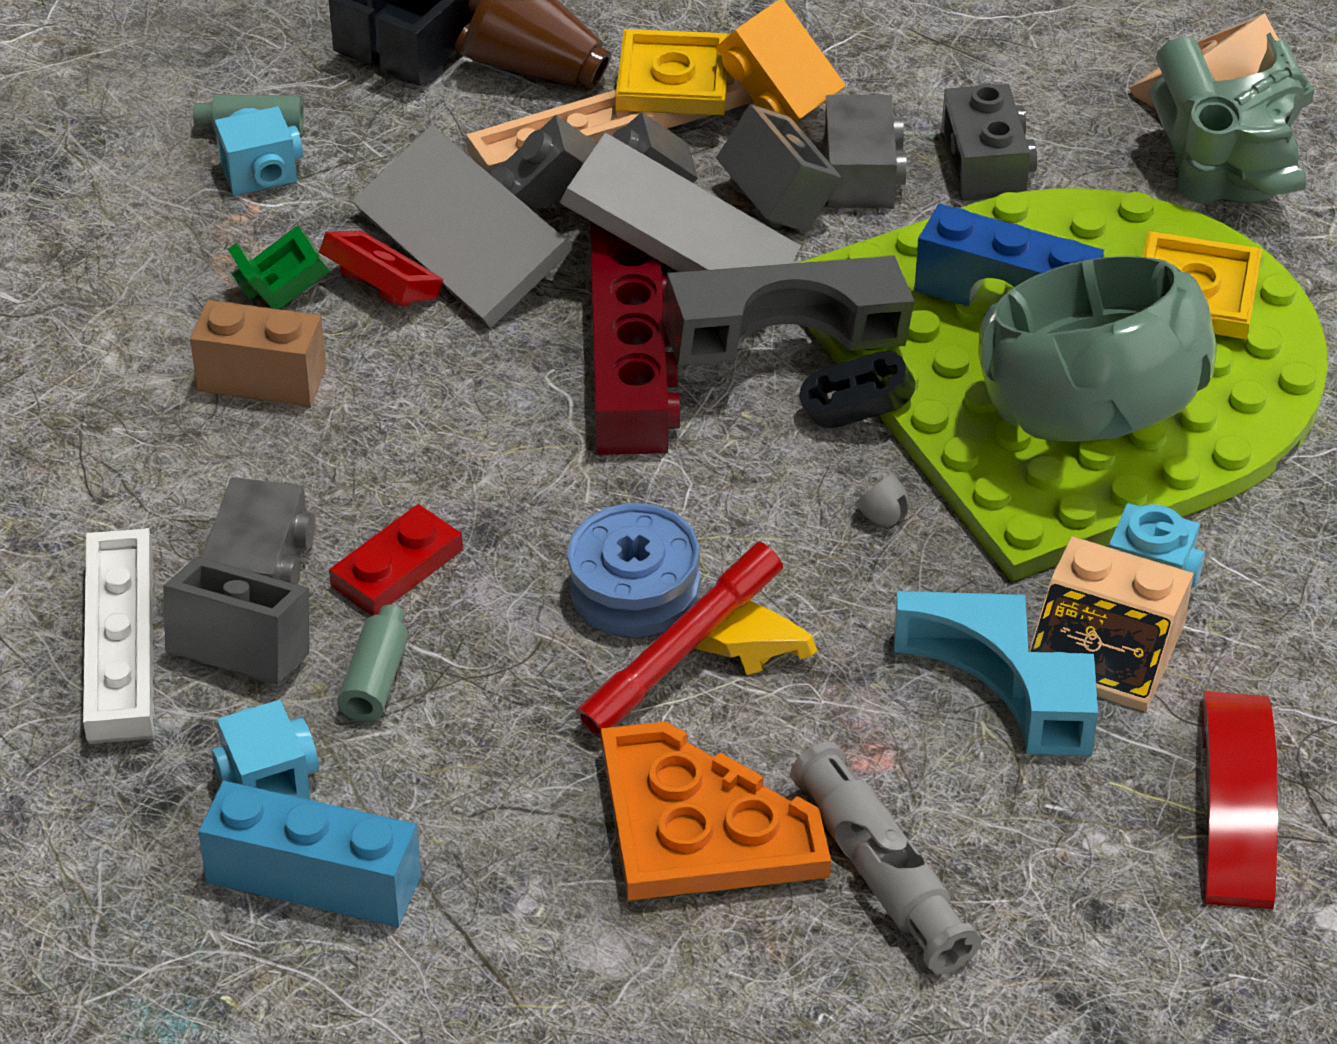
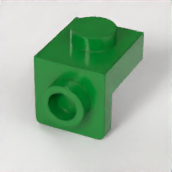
M299 225L253 259L237 242L228 248L229 253L238 266L231 273L237 284L251 300L260 295L272 309H281L330 272L314 244Z

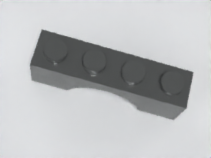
M895 256L667 273L662 321L677 364L686 365L736 360L741 343L750 334L759 329L780 324L803 325L818 329L837 339L849 351L906 346L915 301Z

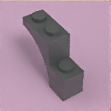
M641 112L627 126L621 127L612 135L614 138L690 182L694 183L698 179L688 143L645 113ZM555 115L540 130L532 132L526 138L523 145L502 165L494 167L489 174L534 211L551 203L561 201L567 187L591 154L597 142Z

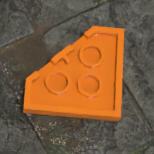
M667 721L601 728V747L628 901L830 878L831 858L818 807L799 796H796L792 801L764 786V777L721 752L713 757L688 743V733Z

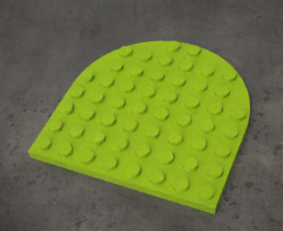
M1054 188L1018 193L1006 192L997 197L961 207V209L1007 223L1018 224L1025 228L1103 249L1104 257H1143L1148 231L1262 249L1247 339L1215 334L1217 343L1215 370L1207 387L1197 391L1192 401L1175 415L1152 426L1118 438L1090 441L1043 440L1027 434L1020 425L1011 426L1001 419L986 390L978 355L979 330L981 322L991 305L998 303L1014 287L1000 279L985 278L969 307L914 291L918 237L930 218L799 262L895 256L915 301L906 346L849 351L831 335L812 327L807 328L836 364L881 351L895 352L904 359L916 381L915 391L911 399L903 407L878 416L1012 583L1057 566L1072 536L1099 545L1109 546L1127 503L1137 506L1163 505L1176 511L1182 518L1247 491L1274 473L1277 462L1287 455L1294 446L1299 448L1315 423L1321 406L1328 369L1327 345L1323 327L1316 310L1300 284L1261 245L1253 242L1245 235L1197 211L1171 202L1151 198L1142 192L1125 193L1087 188ZM892 374L883 377V385L878 389L888 386V377L892 376Z

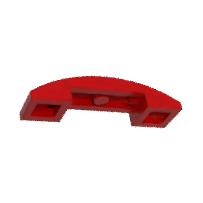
M1203 691L1202 738L1203 748L1206 749L1207 837L1204 848L1205 904L1274 909L1278 843V779L1276 738L1269 696Z

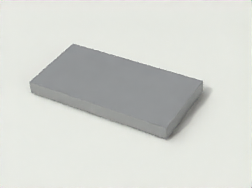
M433 125L426 129L352 200L353 204L366 218L414 261L443 278L442 286L490 329L573 250L561 234Z
M606 132L569 184L560 201L565 207L678 272L792 264L801 247L796 242Z

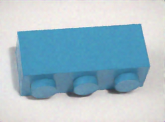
M223 780L198 831L206 883L394 927H400L421 877L417 824Z

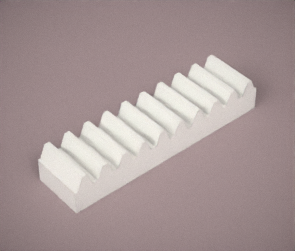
M149 528L86 533L83 724L89 744L155 739L153 719H155L153 700H155L153 681H155L153 667L154 560Z

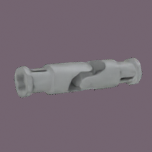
M822 742L813 745L795 760L791 767L790 778L801 791L808 792L816 802L823 825L844 854L856 866L860 875L899 930L911 933L923 949V961L927 967L936 975L948 974L959 969L976 954L981 945V936L971 924L963 923L950 906L951 896L949 891L895 823L893 816L869 784L854 777L845 765L846 755L835 742Z

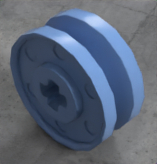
M626 503L606 507L589 516L572 534L567 552L568 566L571 573L569 579L570 594L576 612L590 626L613 636L640 638L661 634L698 601L701 587V575L698 569L700 547L694 529L679 514L658 505Z

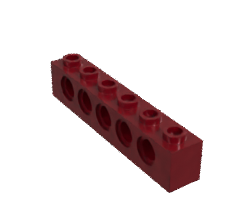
M590 221L596 455L668 453V429H680L679 393H668L667 388L678 387V364L674 352H666L665 348H671V344L662 321L667 274H662L661 270H671V267Z

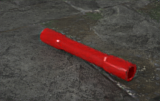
M759 541L756 542L718 577L716 584L633 662L625 669L616 672L576 709V714L582 724L592 734L601 738V728L615 727L643 701L646 693L732 612L746 605L783 570V564L778 555L766 544Z

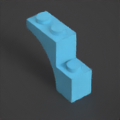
M897 591L894 621V653L923 656L948 663L966 671L989 686L1014 714L1022 731L1026 754L1092 756L1098 718L1094 654L1028 652L1025 595Z

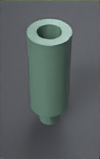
M215 94L213 103H194L193 120L195 125H213V131L216 134L214 121L216 119L229 117L234 112L243 108L263 110L279 106L287 126H296L299 135H302L304 129V101L302 96Z
M395 605L382 606L378 615H373L364 622L337 699V705L341 712L351 719L372 722L379 719L384 711L409 636L406 626L402 623L404 612Z

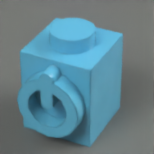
M279 106L263 110L243 108L234 112L229 117L214 120L219 162L233 196L297 182L295 159L303 158L302 143L297 127L287 126Z
M1127 503L1109 543V548L1194 573L1191 586L1193 588L1197 586L1206 555L1205 551L1196 549L1200 523L1183 519L1173 509L1156 504L1137 506Z
M277 700L257 707L246 708L238 713L217 719L221 746L211 749V756L220 784L224 780L304 799L311 798L308 775L319 771V763L311 733L302 717L289 720L281 700Z

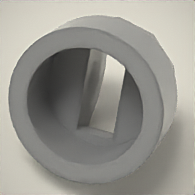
M891 473L865 493L855 504L867 519L877 525L887 527L896 524L899 519L905 517L909 509V496L903 484L894 473Z

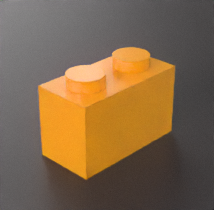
M777 0L735 29L715 47L722 56V62L726 71L734 79L740 81L753 99L755 106L789 116L795 123L826 102V95H835L846 86L785 0Z

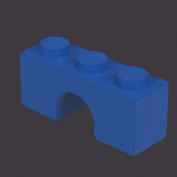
M938 204L918 237L914 291L969 307L985 278L1000 279L1016 287L1020 283L1048 270L1080 261L1103 258L1104 250L1075 240L1064 239L1025 228L1018 224L1007 223L975 214L965 209Z

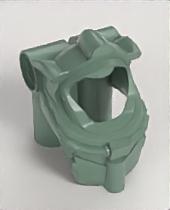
M1268 33L1266 35L1267 50L1258 73L1223 81L1214 80L1198 42L1194 38L1180 37L1173 39L1163 45L1157 52L1156 61L1163 77L1152 85L1149 96L1173 151L1176 153L1174 163L1179 169L1177 177L1178 189L1190 201L1210 203L1218 199H1226L1241 203H1252L1267 200L1275 195L1305 190L1306 175L1304 168H1297L1299 151L1290 127L1297 119L1301 109L1312 103L1315 89L1304 73L1300 71L1286 41H1276L1272 34Z

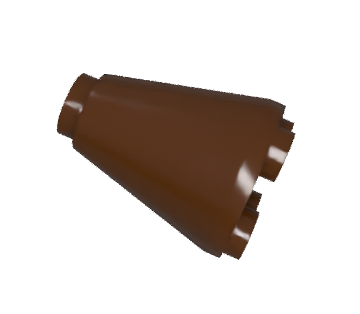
M470 0L469 8L475 11L471 22L461 31L455 44V51L477 63L575 88L583 85L590 90L599 83L611 59V52L602 47L603 42L559 0Z

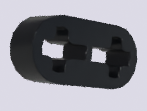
M881 351L813 372L802 384L799 398L812 421L818 426L836 428L903 407L911 399L915 391L916 381L901 356L895 352ZM892 374V376L888 377V386L878 389L883 385V377ZM832 391H837L832 394L831 403L827 405H822L825 402H827L828 393Z

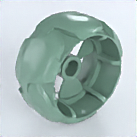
M1139 256L1103 257L1071 263L1048 270L1020 283L1007 292L998 303L991 305L987 310L980 325L978 355L987 394L1001 419L1011 426L1020 425L1024 432L1034 438L1051 441H1090L1118 438L1152 426L1175 415L1192 401L1197 391L1207 387L1215 370L1217 352L1209 304L1197 280L1189 273L1181 272L1177 267L1165 260Z

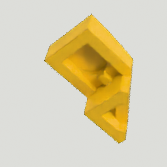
M752 601L732 612L694 648L730 658L740 655L746 675L763 671L762 666L771 657L787 652L798 655L801 660L811 657L817 652L813 636L787 618Z

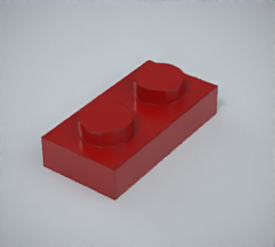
M363 231L325 232L319 250L320 254L338 264L337 270L339 273L350 279L372 284L380 289L378 295L382 299L399 306H410L412 301L437 300L444 280Z
M417 504L329 569L330 585L370 615H378L382 606L394 603L463 551L462 533L420 504Z

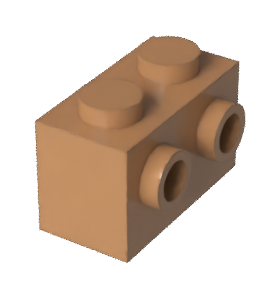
M207 300L190 338L197 391L311 407L326 370L321 315Z

